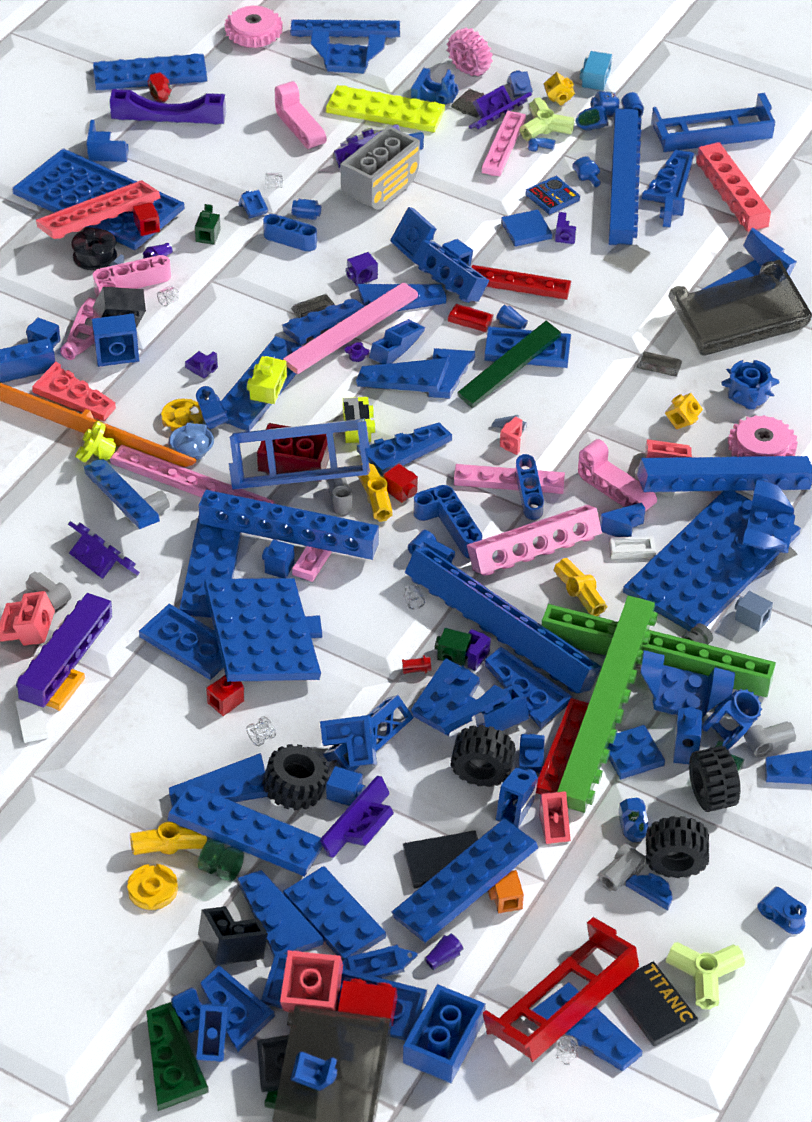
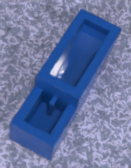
M751 228L743 244L747 252L765 270L781 282L788 279L797 261L785 254L784 248L756 229Z
M407 319L385 330L384 338L372 343L369 358L380 364L394 362L418 340L425 331V327Z

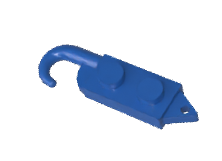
M394 945L349 956L342 963L343 969L382 978L405 972L404 968L418 954L417 952Z

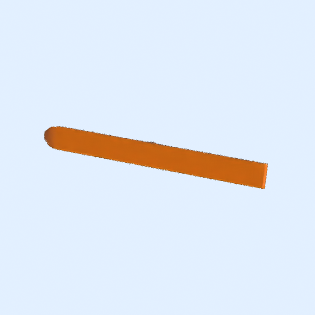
M0 383V401L85 434L87 429L91 430L94 423L98 421L93 418L91 411L85 409L80 414ZM105 424L103 437L113 438V442L117 447L124 445L183 468L196 463L195 458Z

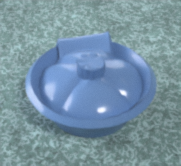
M187 423L186 426H182L171 433L168 444L170 449L199 460L212 448L214 437L207 429L206 424Z

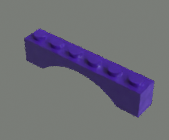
M112 89L109 100L111 119L224 124L226 116L225 94L206 93L190 102L166 104L148 100L132 90Z

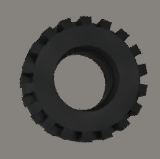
M474 725L469 726V729L464 728L457 734L451 756V768H453V772L456 775H459L458 778L467 781L471 785L475 784L480 787L501 785L511 774L516 752L515 743L511 741L509 735H505L503 731L496 730L494 727H485L484 725H479L478 727Z
M288 744L286 748L281 746L277 751L274 750L271 757H269L263 778V789L268 793V798L270 800L274 799L275 804L278 806L281 804L285 809L290 807L294 810H299L300 808L306 810L309 809L310 805L315 806L322 797L328 778L329 769L328 766H325V759L320 758L321 754L313 752L312 748H304L299 744L297 746Z
M717 746L692 752L689 761V776L695 798L705 812H711L737 806L741 792L740 778L735 761L726 747Z
M669 816V818L659 819V822H653L648 827L646 833V863L649 865V868L655 870V873L659 875H664V877L687 878L691 877V875L699 874L700 871H704L706 865L709 864L708 829L701 822H696L695 819H688L684 816Z

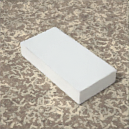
M654 536L609 538L611 559L653 558L656 556Z
M23 700L16 701L24 743L48 738L42 708Z

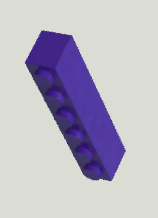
M86 593L81 600L77 601L71 614L65 617L63 624L54 631L50 641L43 645L36 659L30 662L26 672L17 679L16 687L18 688L20 700L43 708L46 706L68 677L71 669H74L112 619L111 600Z

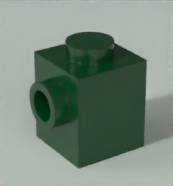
M444 628L442 635L437 636L434 649L438 650L437 660L444 661L448 659L457 665L464 666L468 658L466 653L471 645L472 634Z

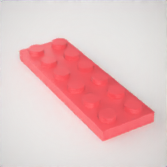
M141 180L36 220V224L40 230L51 238L60 239L65 234L79 232L84 227L97 225L107 218H116L123 212L133 211V206L150 202L154 203L155 200L160 199V194L158 190Z

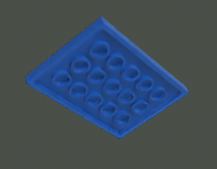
M294 578L205 579L204 589L227 682L320 680L321 670Z

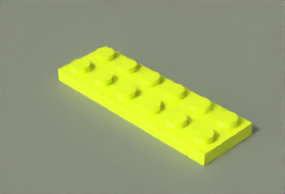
M340 85L336 86L326 106V113L390 125L398 124L401 127L434 133L445 111V104L428 102Z

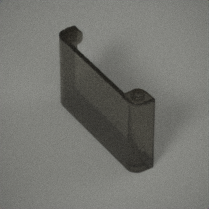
M780 260L764 263L759 271V275L692 293H689L685 286H675L670 289L668 295L697 350L703 356L800 330L809 324L812 317L810 309Z
M295 1005L294 1010H289L287 1026L291 1027L272 1122H375L392 1026L391 1018ZM304 1052L325 1061L331 1057L337 1059L335 1065L337 1075L333 1084L319 1091L291 1080L297 1054Z

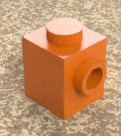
M517 870L509 872L488 890L489 898L494 900L498 914L523 909L524 893Z

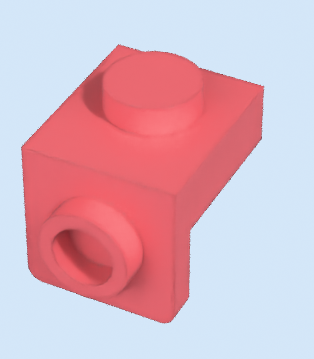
M516 416L509 423L507 422L500 431V447L515 455L520 452L523 421Z

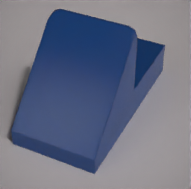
M641 502L602 513L600 519L602 533L615 537H632V528L644 524V505Z

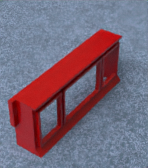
M592 917L587 922L589 940L502 1016L498 1018L487 1010L483 1012L487 1035L493 1034L530 1058L531 1062H534L639 968L636 946L617 936L616 929ZM598 948L615 958V960L600 974L595 975L579 964ZM571 971L589 982L548 1020L529 1009ZM521 1015L540 1026L530 1036L511 1026Z

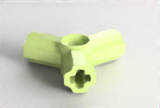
M534 98L529 103V109L534 119L520 127L519 132L523 139L529 141L539 134H549L552 131L572 135L575 123L573 117L554 114L541 98Z
M676 942L670 948L666 963L693 976L696 1005L700 1006L701 1009H712L719 1005L718 977L744 966L745 959L742 950L738 945L735 946L734 944L712 954H700Z

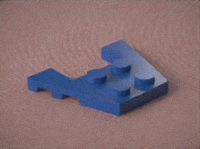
M445 659L412 707L411 712L413 717L446 735L473 721V716L481 712L486 714L494 710V705L502 701L506 704L512 699L510 692L496 685H493L478 699L449 685L463 672L461 666Z

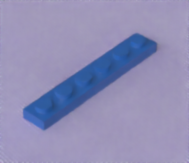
M291 19V36H312L313 30L329 31V37L356 38L369 37V34L386 35L388 38L400 37V20Z
M104 459L95 460L91 464L84 466L85 474L139 529L160 522L159 514Z

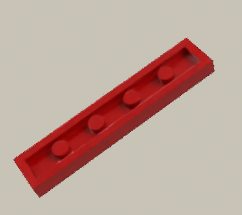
M472 265L471 267L489 280L486 287L568 300L571 280Z
M570 699L539 775L536 788L537 794L558 792L587 711L588 702Z

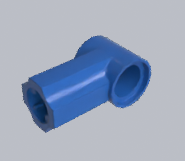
M422 530L407 546L411 555L414 549L428 547L451 564L455 557V551L437 542L435 536L428 530Z

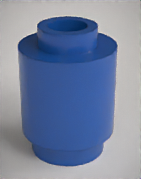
M635 92L625 94L621 99L623 108L638 110V118L642 117L644 106L639 95Z
M293 200L292 216L308 220H316L317 217H320L321 205H318L317 200Z

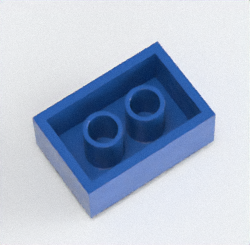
M437 984L403 1045V1063L452 1084L484 1023L483 1012L485 1011L486 1003Z

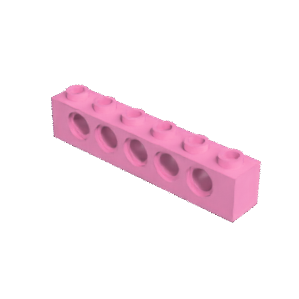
M584 505L468 544L467 548L472 570L486 576L493 574L499 568H511L520 561H532L537 555H549L554 553L555 549L573 547L575 542L593 540L596 535L602 534L597 508ZM577 523V529L573 532V527ZM557 530L558 534L556 538L553 539V533ZM535 537H537L538 541L533 546V540ZM518 544L517 550L513 553V546ZM497 550V557L492 559L493 553Z

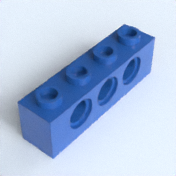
M422 240L412 260L418 265L419 270L431 274V278L434 281L443 283L448 291L457 293L459 299L470 303V301L479 302L489 282L487 278L435 241Z

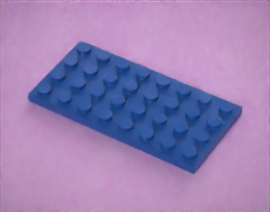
M62 148L12 187L14 195L55 213L137 181ZM159 192L160 199L155 200L153 205L159 215L161 229L185 209L184 202ZM133 211L123 212L116 218H107L97 225L86 226L109 231L114 235L116 242L133 250L139 248L155 234L140 235L134 222Z
M722 491L623 586V593L655 602V612L691 632V629L699 623L708 627L781 552L767 549L762 550L742 544L749 520L752 500L736 491ZM795 524L790 543L800 534L801 528Z

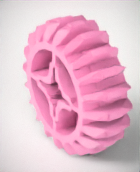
M472 28L457 30L450 36L446 51L450 53L448 58L452 59L451 64H455L456 69L471 76H480L491 67L493 62L491 57L493 54L490 52L491 47L487 45L488 41L483 39L484 35L480 36L479 32H474Z

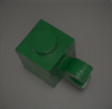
M204 204V210L200 212L195 224V242L215 245L221 230L220 214L213 213V205Z

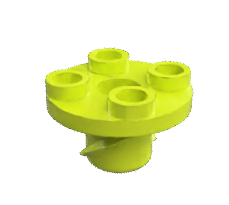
M96 421L92 429H87L82 438L85 443L83 446H80L75 455L80 461L85 463L92 454L99 457V460L104 459L105 461L113 456L116 444L113 442V438L103 437L105 431L104 423Z

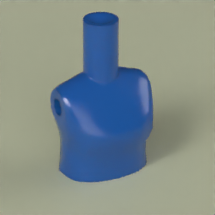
M588 156L577 159L573 163L572 168L577 173L579 180H590L594 187H599L601 182L596 176L600 173V169L597 164Z

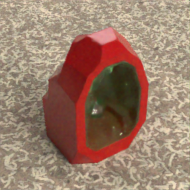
M161 72L149 76L148 88L154 100L157 102L167 101L172 91L168 78Z

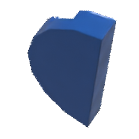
M649 873L648 875H633L626 880V887L665 910H669L672 904V892L669 888V883L661 876Z

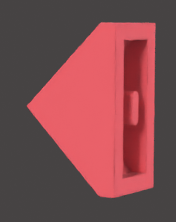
M566 791L541 794L539 817L545 843L571 841Z

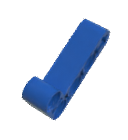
M439 485L414 495V517L420 521L439 517L461 553L470 559L467 545L483 540V535L455 491L448 485Z

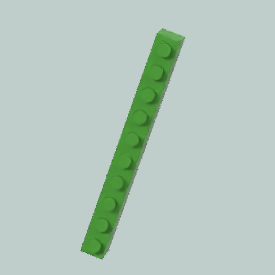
M627 596L558 792L566 791L567 807L569 809L585 813L588 804H593L596 791L593 789L595 784H600L603 770H600L602 763L607 764L610 750H608L609 743L613 744L617 734L615 729L616 723L620 724L624 714L622 709L623 703H628L631 690H629L630 683L634 684L637 678L638 670H635L637 664L641 665L643 646L649 644L651 637L649 628L656 624L658 613L654 612L655 602Z
M548 604L541 625L574 648L606 656L618 622ZM649 630L651 632L648 645L643 646L642 651L645 650L664 655L663 665L706 676L710 675L714 667L735 672L733 689H748L749 692H754L755 695L768 697L776 662Z

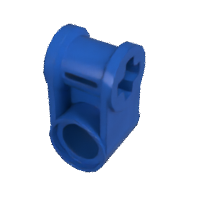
M209 386L199 388L196 392V399L209 430L228 422V414L214 390Z
M774 887L758 902L759 912L786 932L799 934L805 929L806 906L789 895L784 889Z

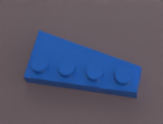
M357 284V290L365 307L400 284ZM407 284L418 292V298L397 311L446 304V295L442 285Z

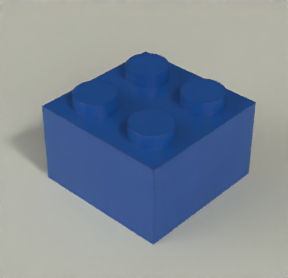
M134 314L92 319L98 367L139 362Z

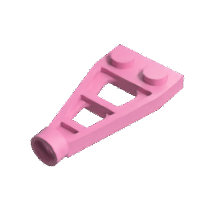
M89 297L80 307L67 341L60 349L64 358L73 360L77 355L94 344L93 327L84 324L86 319H94L93 305L96 299ZM79 332L90 335L85 340L76 337Z

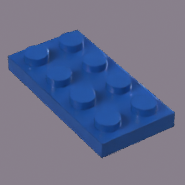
M488 327L484 361L495 362L530 334L532 330ZM561 333L560 338L531 360L528 365L568 368L571 334Z
M171 604L164 607L139 630L140 638L209 680L213 679L224 668L215 630Z
M322 866L283 891L286 898L321 935L329 948L337 956H341L342 962L349 956L365 952L386 938V932L325 866Z

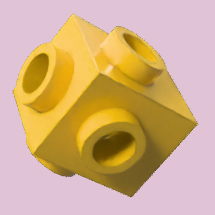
M555 72L543 83L548 98L561 106L575 95L573 82L568 77L564 78L558 72Z
M692 393L684 396L680 394L671 400L672 404L666 410L665 415L677 430L694 424L698 420V415L702 412L703 408Z

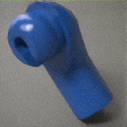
M531 138L528 141V149L534 152L538 150V147L554 150L556 140Z

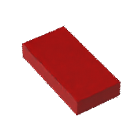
M455 304L448 315V322L486 332L493 321L494 314Z

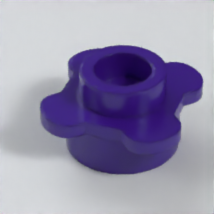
M356 342L352 346H347L345 353L349 354L351 361L361 362L370 354V350L366 349L363 343Z

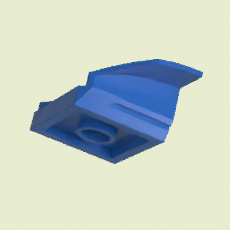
M313 30L311 45L324 59L327 72L364 74L369 61L384 49L386 35L369 34L368 46L344 45L341 43L329 44V31Z
M761 480L756 481L743 545L762 550L767 549L788 553L795 515L793 506L779 486Z
M643 651L640 673L653 695V708L656 711L677 715L679 708L694 707L702 711L703 718L711 709L720 704L733 692L735 672L714 667L710 675L706 676L663 665L664 655Z

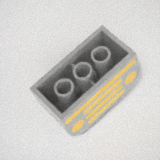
M387 126L340 164L341 191L345 195L376 210L383 208L404 191L416 177L419 168L420 140L391 126Z

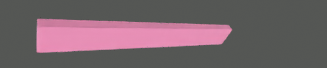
M401 283L283 360L286 361L287 367L298 375L418 298V292L406 283Z
M121 445L110 458V462L113 465L199 497L203 496L205 490H211L274 504V501L243 489L232 490V485L124 445Z

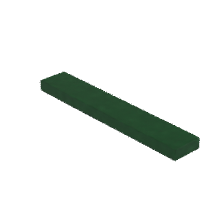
M547 320L544 321L460 389L458 397L471 408H474L560 338L561 331Z

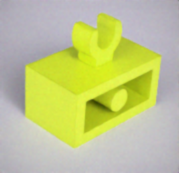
M268 356L261 357L259 364L254 366L253 377L248 379L247 390L250 391V400L275 404L287 377L285 360Z

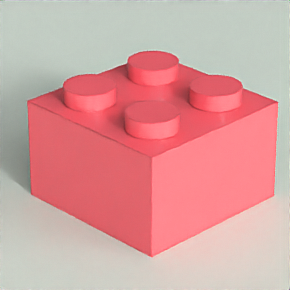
M288 950L280 999L283 1011L336 1017L343 971L341 956Z

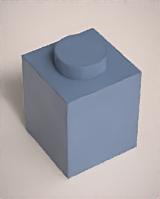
M748 591L735 604V620L759 632L771 617L773 602Z

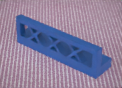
M399 695L386 698L368 714L372 717L376 751L414 718ZM397 708L405 717L401 722L393 721L394 710ZM380 723L387 724L385 736L377 735L378 724ZM347 743L332 745L323 753L327 762L336 760L343 769L354 772L360 767H350L343 757L348 752Z

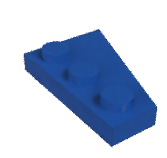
M434 348L433 359L448 358L449 365L439 392H429V397L450 399L460 383L463 373H466L470 362H473L475 351Z

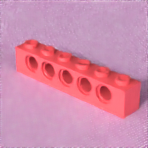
M721 143L699 147L698 155L696 156L698 167H701L706 178H709L714 189L719 192L722 200L727 203L731 212L738 218L739 223L743 225L747 232L751 228L757 230L769 227L770 209Z

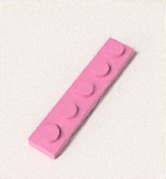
M507 111L483 163L482 173L501 176L520 134V127L524 125L526 114Z
M456 464L455 486L519 490L515 475L516 468ZM538 470L542 492L563 494L565 472ZM531 485L525 486L528 489L534 488Z

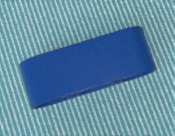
M268 214L263 218V234L265 239L307 252L317 248V229L315 226L276 214Z
M522 454L516 459L515 475L523 513L526 518L537 520L543 515L544 498L536 461L531 455ZM527 466L529 469H522L521 467ZM531 485L534 488L528 489L525 486ZM530 505H537L538 507L531 508Z

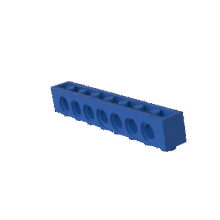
M205 490L199 503L200 524L370 560H373L379 545V525L211 490Z

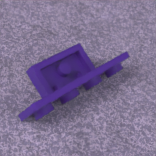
M504 85L476 99L473 101V104L481 119L469 125V129L476 127L478 130L487 125L486 121L488 119L492 122L501 117V112L506 114L507 111L514 110L513 105L517 104L519 107L528 102L527 98L532 95L531 91L511 101Z
M394 124L391 126L400 131L398 124ZM368 128L361 131V135L346 137V141L340 143L341 147L334 150L338 167L340 168V164L382 130Z
M72 521L68 523L69 526L82 535L69 554L99 577L104 579L116 561L135 575H139L140 572L134 568L136 563L126 556L123 559L120 558L119 554L121 552L113 546L105 547L103 545L105 540L95 533L93 536L89 535L90 529L81 522L78 525Z
M377 775L321 837L320 841L328 857L334 858L347 842L366 846L394 814L391 806L381 804L389 795V790L382 776Z

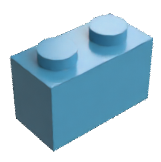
M590 51L589 57H585L583 68L580 71L583 88L604 91L611 71L612 54Z

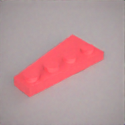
M55 362L32 386L33 393L82 413L85 409H88L94 418L105 421L116 409L113 400L97 389H91L84 380L79 381L74 377V373L62 369L58 362Z

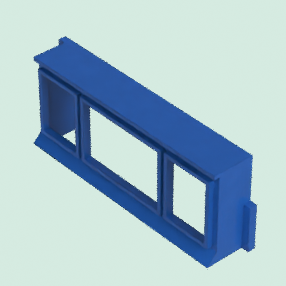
M758 93L756 107L662 119L657 107H653L651 125H653L665 153L675 150L695 149L719 142L721 145L770 139L773 138L775 120L770 112L772 106L766 94ZM757 115L759 122L740 124L737 118ZM730 119L733 124L689 131L686 125ZM679 125L682 132L668 133L666 127Z
M364 419L233 433L229 437L233 463H229L232 490L363 476L370 473L367 452L369 440L367 424ZM358 430L362 465L338 467L333 433ZM326 434L331 468L277 474L273 448L274 439ZM265 441L270 475L244 477L240 443Z

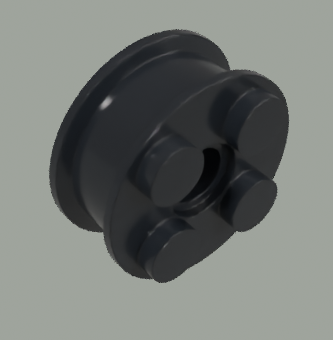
M84 228L71 241L74 251V263L86 270H97L110 266L109 264L117 258V251L114 248L116 245L114 235L103 229Z

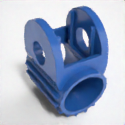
M748 689L735 691L718 704V707L714 709L715 712L702 724V730L707 732L712 727L724 739L720 746H724L729 750L761 716L762 708L758 696L756 697L754 692H749ZM726 713L739 724L732 731L725 729L719 722Z

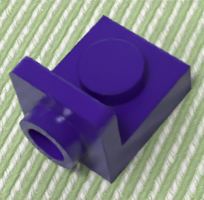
M559 212L555 242L575 244L576 226H570V221H566L567 212Z
M198 351L185 361V368L205 379L218 368L217 353L213 351L207 356Z
M471 629L468 634H472L471 645L467 650L466 656L468 657V668L476 671L490 654L491 638L484 633Z

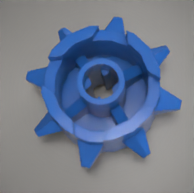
M743 360L735 363L731 369H726L730 374V378L721 381V385L728 388V398L745 406L746 409H756L757 406L765 403L770 396L774 397L775 395L772 393L771 387L779 384V379L773 378L771 375L770 367L758 360H753V363H743Z

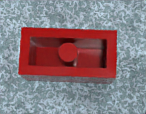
M361 979L343 981L338 1014L349 1021L393 1026L398 997L396 988L384 982L372 985L366 984V981Z

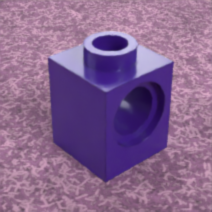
M369 252L348 258L345 272L348 279H351L357 286V284H364L378 279V263Z

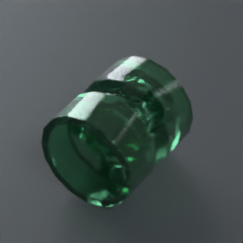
M209 839L200 852L198 869L211 875L216 873L217 877L233 882L242 868L244 852L233 847L225 849L223 843Z

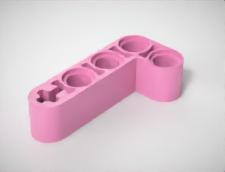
M291 81L276 86L275 109L281 120L307 149L325 144L327 139L323 128L299 102L297 84Z
M164 255L104 267L93 272L94 291L97 297L103 287L137 289L167 282L171 278L170 259Z
M595 439L579 452L578 473L584 481L623 507L642 502L646 512L656 504L657 497L654 492H643L638 480L608 461V447L602 440Z

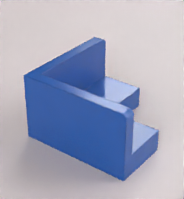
M90 120L87 138L88 160L127 162L129 146L125 141H111V132L96 131L95 120Z
M363 715L320 721L322 745L329 746L347 743L350 767L377 765L371 716Z

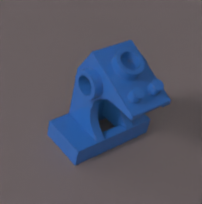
M423 68L411 87V98L437 102L439 104L453 103L459 93V89L454 81L455 75L451 73L450 69L447 70L445 77L442 78V83H437L430 79L431 69Z

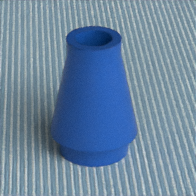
M503 305L496 316L500 324L524 330L528 324V320L522 317L510 305Z

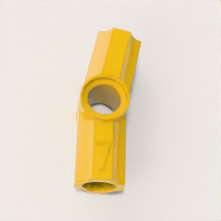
M369 463L370 473L357 477L367 493V501L370 503L373 518L379 522L387 521L393 515L387 492V481L380 477L374 464Z
M563 558L555 564L553 571L566 584V590L571 597H578L590 615L599 616L605 612L608 606L597 592L596 580L591 574L584 575L568 558Z
M164 822L158 829L130 833L132 854L134 855L157 851L171 855L179 849H207V836L185 827H179L173 822Z

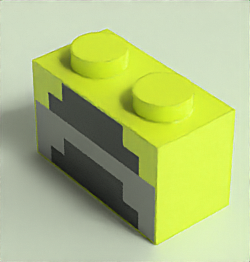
M368 397L342 398L343 421L364 419L367 424L368 440L371 442V433H375V420L370 419L374 418L373 405H369ZM358 430L344 432L345 443H359Z

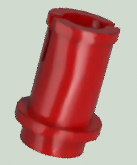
M423 655V658L402 659L403 675L416 672L427 674V671H432L430 657Z

